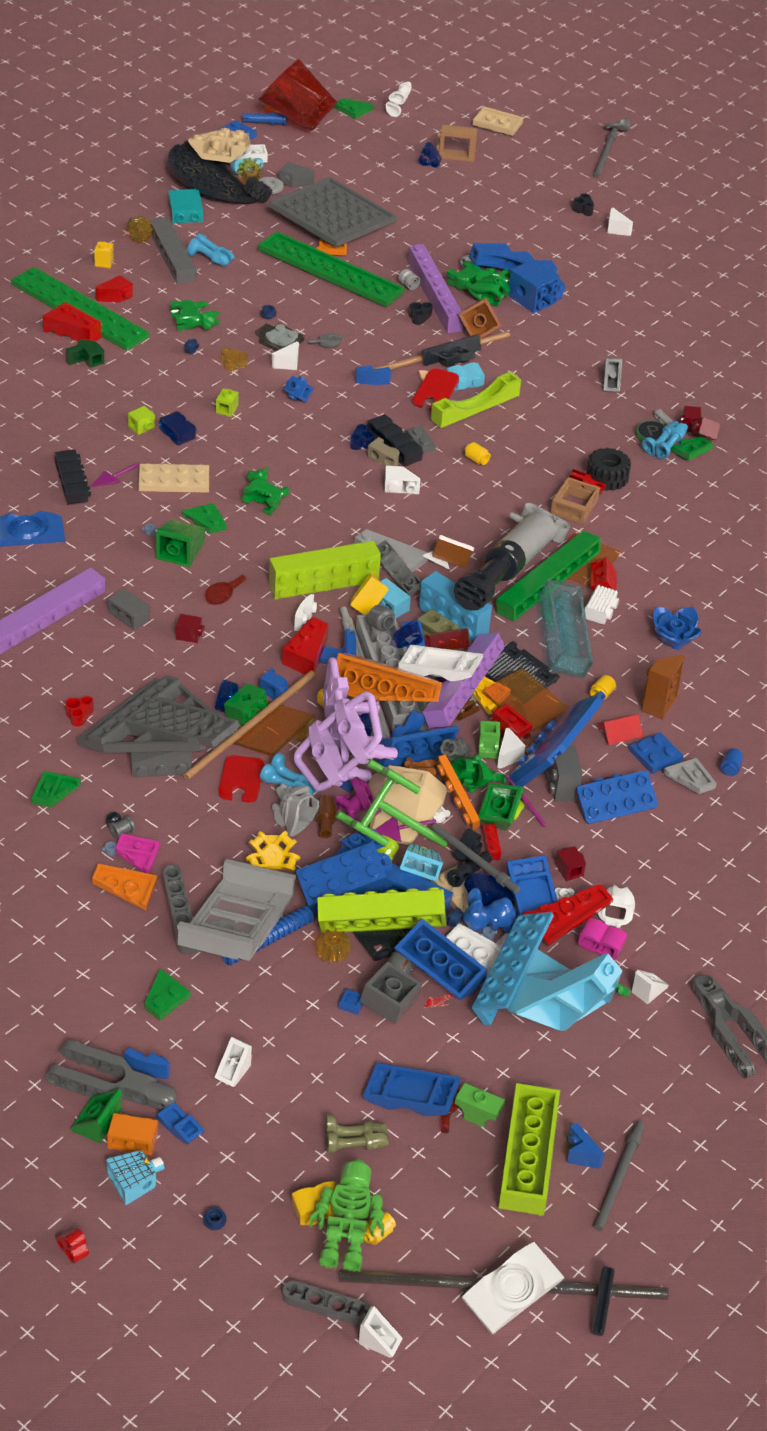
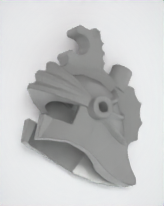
M281 783L276 789L281 801L279 804L274 803L272 805L274 820H276L277 825L281 827L286 826L288 836L293 837L303 831L314 819L319 808V801L309 793L308 786L301 785L292 788ZM310 798H312V807L309 806Z

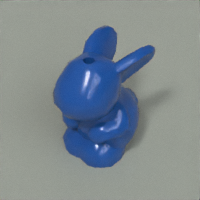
M478 888L471 889L467 899L468 907L463 915V919L469 929L478 932L487 925H490L493 931H497L501 927L505 933L509 934L515 923L516 916L512 902L508 898L503 897L484 907L480 890Z

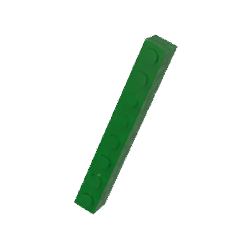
M583 530L496 599L497 614L512 621L517 620L601 552V538Z

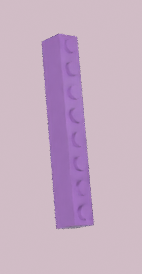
M425 245L409 246L408 263L414 274L420 277V285L430 303H432L446 332L463 331V322L458 315L462 311Z
M90 567L1 619L0 654L105 592V578Z
M499 632L479 634L466 652L483 654L481 662L472 677L452 682L447 679L441 687L438 702H429L423 711L429 728L448 727L451 725L503 651L504 642L500 638Z

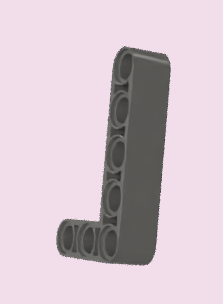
M167 865L163 869V888L177 950L183 954L205 952L178 945V923L180 921L190 923L193 919L182 870L177 865ZM233 921L204 923L237 932V925Z

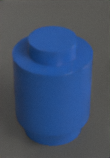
M736 748L726 751L721 763V770L724 774L735 776L739 773L743 762L742 752Z

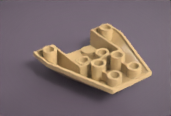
M221 128V130L204 134H195L188 140L202 159L228 163L233 162L250 148L249 133H244L243 130L230 131L229 128Z
M387 766V769H392L421 787L418 794H415L401 784L394 783L383 801L418 822L431 820L444 804L448 791L447 787L428 771ZM378 772L371 776L368 783L374 798H376L387 779ZM381 810L377 816L372 818L370 829L378 828L391 819L392 816ZM398 820V825H399V826H400V825H405V824H403L402 822H400V821ZM412 828L401 829L399 831L402 842H396L410 845L420 833Z

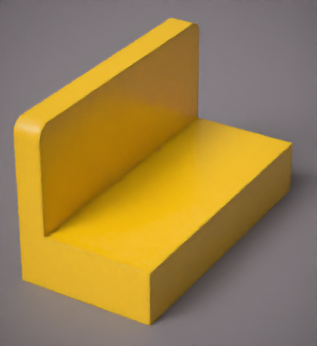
M371 572L351 598L350 605L362 614H368L372 607L378 605L389 588L378 580L376 574Z

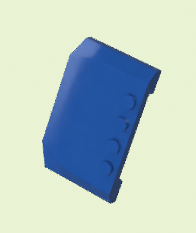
M600 691L591 697L580 700L554 719V721H549L544 727L546 731H542L535 738L537 742H533L526 749L528 753L523 754L517 760V767L509 775L512 782L516 786L524 787L555 762L554 759L563 754L603 704V699L606 698V695Z

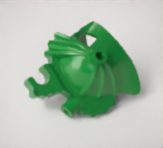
M493 268L481 271L475 278L476 282L467 285L468 291L478 300L487 298L490 305L499 306L503 297L510 296L509 292L511 290L508 284L510 272L508 269H505L499 274H494L495 270Z
M474 754L472 758H457L450 761L462 787H468V792L475 793L476 789L487 785L491 781L506 783V774L489 769L481 760V755Z

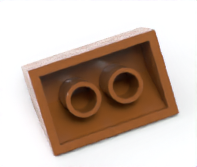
M684 655L660 658L655 661L653 666L650 665L646 672L648 679L644 684L646 692L641 700V703H643L642 712L663 720L678 697L685 661Z

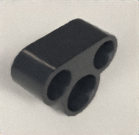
M582 193L580 197L574 198L572 210L575 213L592 216L594 203L591 196L587 193Z
M410 303L409 317L412 318V322L415 325L423 324L432 316V303Z
M470 828L466 829L459 841L476 854L482 848V843L480 842L481 835ZM455 848L452 855L453 858L461 863H468L470 859Z

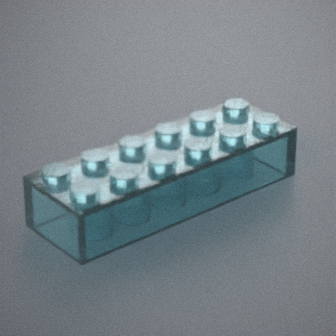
M547 580L539 597L550 670L585 678L593 664L582 590L580 587Z

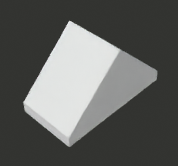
M611 208L608 233L630 236L633 222L615 208Z
M295 342L272 353V367L276 369L297 370L299 343Z
M510 728L505 730L497 768H504L517 762L525 752V744Z
M637 970L632 993L646 1004H649L665 991L669 985L654 973Z
M231 1037L214 1078L235 1087L251 1066L252 1046Z
M372 1306L360 1325L359 1344L387 1357H393L403 1338L381 1313Z

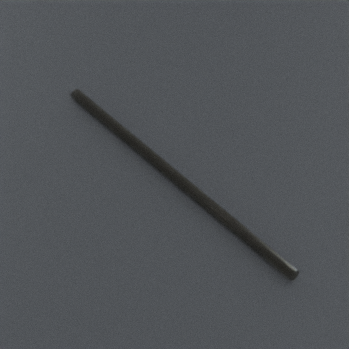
M340 1270L339 1282L471 1289L482 1278ZM560 1282L547 1293L597 1296L599 1284ZM612 1285L610 1297L668 1300L669 1289L662 1287Z

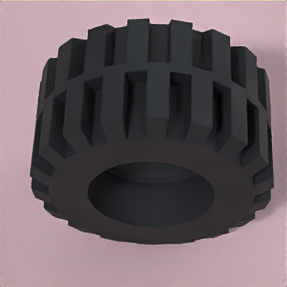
M600 448L589 455L586 473L590 474L592 479L605 483L606 491L619 490L628 483L631 460L627 454L620 450Z

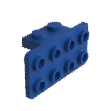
M646 770L623 776L621 773L615 774L606 780L598 778L593 780V783L576 788L587 824L654 809L658 806L650 775Z

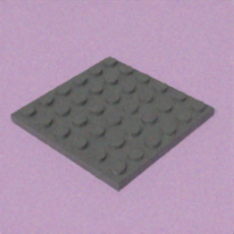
M331 177L272 199L268 204L274 211L279 212L287 219L294 221L297 225L304 227L335 247L392 224L397 220V216Z

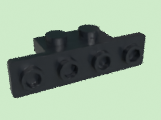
M476 334L423 349V365L427 366L440 362L447 367L455 366V363L469 362V359L475 358V352L481 350L480 335Z

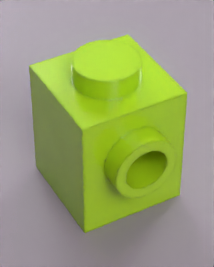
M223 388L216 399V413L232 417L239 404V392Z
M142 406L128 413V427L137 435L155 428V415L147 407Z

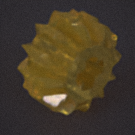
M249 157L248 160L243 159L242 163L238 164L239 169H237V172L241 173L239 178L243 177V182H246L249 177H254L255 179L262 177L260 173L263 172V169L259 168L261 163L256 164L257 159L252 161L251 157Z
M143 216L133 217L127 223L129 227L126 230L130 232L128 236H132V241H137V243L148 241L149 237L153 235L151 232L153 228L150 226L152 222H148V218Z
M327 929L326 933L320 932L315 945L317 956H320L322 961L329 960L330 964L333 961L340 963L341 959L346 960L351 952L349 936H345L344 931L338 932L337 929L334 931Z

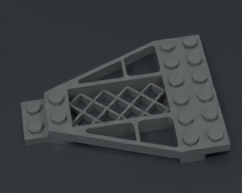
M166 675L161 680L153 679L76 740L79 746L104 753L202 751L207 746L212 748L218 746L221 741L230 736L240 726L238 720L223 717L219 712L212 711L184 687L179 678ZM178 695H183L187 698L182 703L173 701ZM128 735L138 736L133 742H120Z

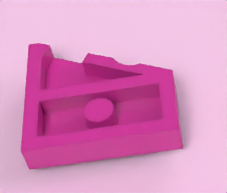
M121 833L115 847V852L142 872L150 874L161 843L160 841Z

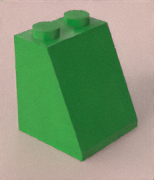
M171 519L156 531V559L191 567L205 542V528Z

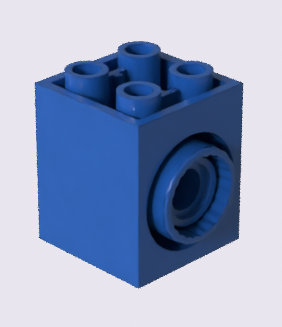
M532 259L511 269L509 281L511 292H509V297L532 313H536L557 303L560 276L535 259Z

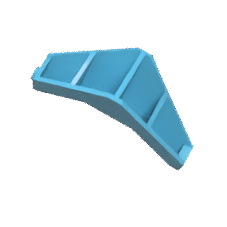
M537 949L508 1007V1011L553 1029L566 1031L578 1020L602 1005L611 1002L622 974V969L609 954L605 953L571 970Z

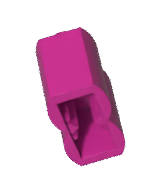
M589 918L580 934L578 945L600 955L607 953L613 960H616L625 945L627 933L620 928L608 926L601 920Z

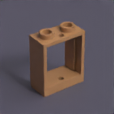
M442 125V130L438 131L440 143L437 144V152H439V158L474 162L478 128ZM445 136L470 139L469 151L444 149Z
M568 477L552 500L551 513L584 524L598 502L600 487ZM569 494L588 500L586 506L565 499Z

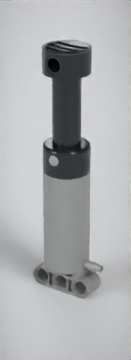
M532 503L525 504L521 515L511 512L509 517L518 522V524L489 550L485 557V565L480 570H469L456 582L454 594L458 603L469 610L483 608L493 598L495 585L499 581H508L514 578L552 540L558 543L564 542L570 524Z

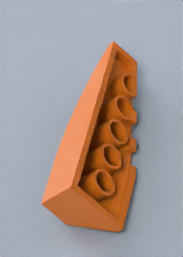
M338 653L339 676L348 679V696L355 698L362 692H370L374 695L375 700L438 702L442 687L441 682L350 653Z

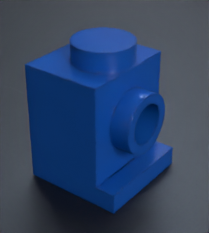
M273 668L260 677V688L265 689L266 696L273 700L290 688L287 686V680L276 674Z

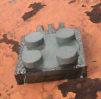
M266 323L255 331V334L259 337V343L274 351H278L295 342L301 344L305 335L280 323L276 326Z

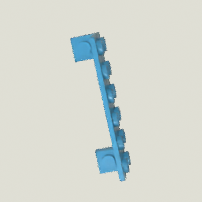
M552 912L518 915L472 1006L473 1011L483 1025H491L498 1009H506L510 1006L553 918Z

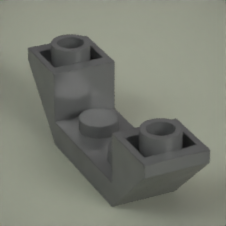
M387 540L379 544L377 548L381 554L380 563L409 596L413 595L421 588V580L405 565Z

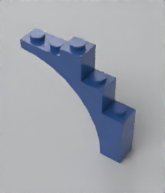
M473 243L469 255L475 265L508 269L509 271L534 259L529 252H512L506 243ZM536 260L557 274L558 268L552 260ZM559 279L557 299H562L566 286L561 279Z

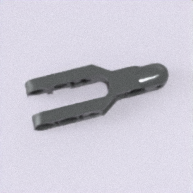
M710 975L695 977L693 981L694 992L701 1000L702 1007L713 1021L712 1037L743 1078L756 1075L754 1065L748 1057V1052L744 1051L736 1041V1036L725 1021H733L740 1026L766 1063L767 1031L751 1010L737 1005L731 1000L714 977Z
M66 1040L59 1051L64 1057L76 1061L79 1065L85 1064L97 1068V1071L123 1080L111 1083L56 1064L51 1065L45 1075L46 1080L50 1084L90 1098L94 1095L120 1089L122 1091V1099L159 1110L165 1109L173 1102L176 1103L177 1100L174 1088L157 1082L156 1079L149 1075L133 1071L123 1057L72 1040Z

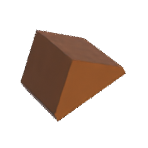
M487 298L472 304L458 314L470 336L478 334L480 339L502 327Z
M440 535L436 540L432 557L466 568L474 547Z

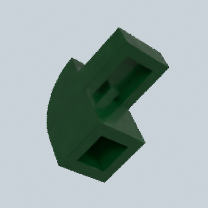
M78 340V345L66 348V362L68 365L84 361L89 368L105 364L104 349L95 341Z

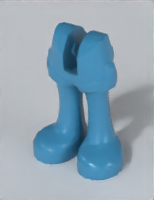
M201 233L197 235L196 239L193 238L187 248L188 256L194 257L197 252H201L207 255L213 263L224 267L234 259V255L228 249L222 246L218 247Z
M673 420L662 429V434L656 441L651 437H647L642 441V446L650 456L654 457L657 455L658 459H665L670 455L671 447L674 443L684 437L688 426Z
M280 752L274 756L271 765L266 764L261 771L260 780L265 783H273L279 786L281 783H284L292 788L304 785L309 787L311 795L316 792L303 774L295 773L285 766V756Z

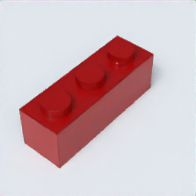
M485 824L482 830L485 849L492 855L493 860H500L502 851L496 824Z

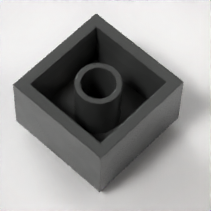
M569 745L563 754L554 759L555 762L546 769V779L550 780L549 791L550 794H553L555 802L578 801L576 788L581 786L583 773L576 746Z
M387 961L365 984L360 1002L396 1024L417 1001L423 983Z

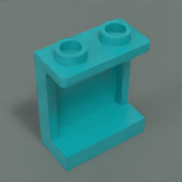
M168 190V204L171 207L172 223L203 222V207L199 190Z

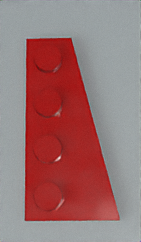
M599 884L577 892L576 895L571 897H564L552 904L542 905L536 910L523 912V915L552 912L553 918L542 938L543 942L549 947L613 903L614 899L603 885Z

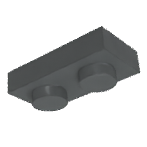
M422 426L406 430V433L412 437L413 441L422 446L423 454L436 451L435 443Z

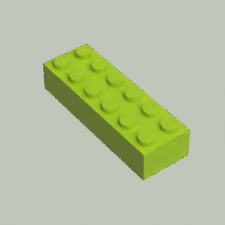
M375 541L273 557L270 558L269 587L274 599H281L362 585L371 572L376 574L379 580L381 554Z
M436 887L428 888L427 891H419L418 889H408L406 892L388 890L385 893L368 891L361 895L345 893L343 896L324 894L322 897H317L318 922L322 934L412 929L421 919L425 920L432 927L447 926L444 889L440 890Z
M516 1083L499 1209L544 1216L560 1090Z

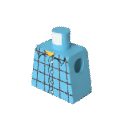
M411 843L405 852L400 869L437 881L443 861L438 852Z
M140 1150L106 1159L107 1175L125 1205L154 1189L156 1186V1173L164 1170V1164L160 1157L148 1161L144 1152Z

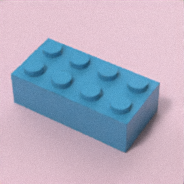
M437 571L433 572L421 581L419 609L425 613L430 609L440 613L460 626L459 634L474 642L479 634H488L492 605L487 603L479 610L464 608L455 598L454 586L456 583Z

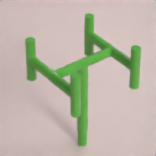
M369 759L366 765L386 777L385 783L361 822L356 821L340 810L337 811L335 817L385 847L389 840L368 828L369 823L378 808L431 841L446 847L448 842L436 832L383 801L394 783L401 784L415 794L419 793L421 787L392 769H387L374 760Z

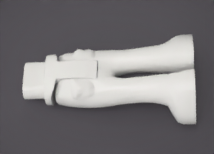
M410 82L400 84L398 90L390 94V101L386 103V111L390 116L397 117L400 115L401 108L399 105L404 104L411 92Z

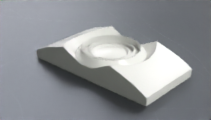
M410 645L399 662V668L421 676L443 677L452 682L472 677L483 658V654Z
M533 1242L513 1254L498 1269L484 1276L462 1296V1299L493 1335L564 1280V1276Z

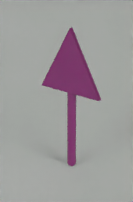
M137 462L113 475L105 470L92 484L91 488L120 482L115 477L139 466L140 463Z
M506 774L505 777L508 779L510 784L512 786H516ZM522 793V802L526 803L541 825L546 827L545 822Z
M392 817L375 830L381 835L402 842L399 830L410 827L407 825L399 826L398 820ZM436 819L421 821L419 823L423 825L436 823Z

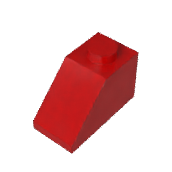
M121 275L95 287L96 301L121 303L133 297V283Z

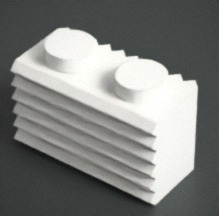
M597 585L585 607L584 619L604 625L607 619L611 620L613 608L616 609L619 603L617 590L614 591L613 589Z

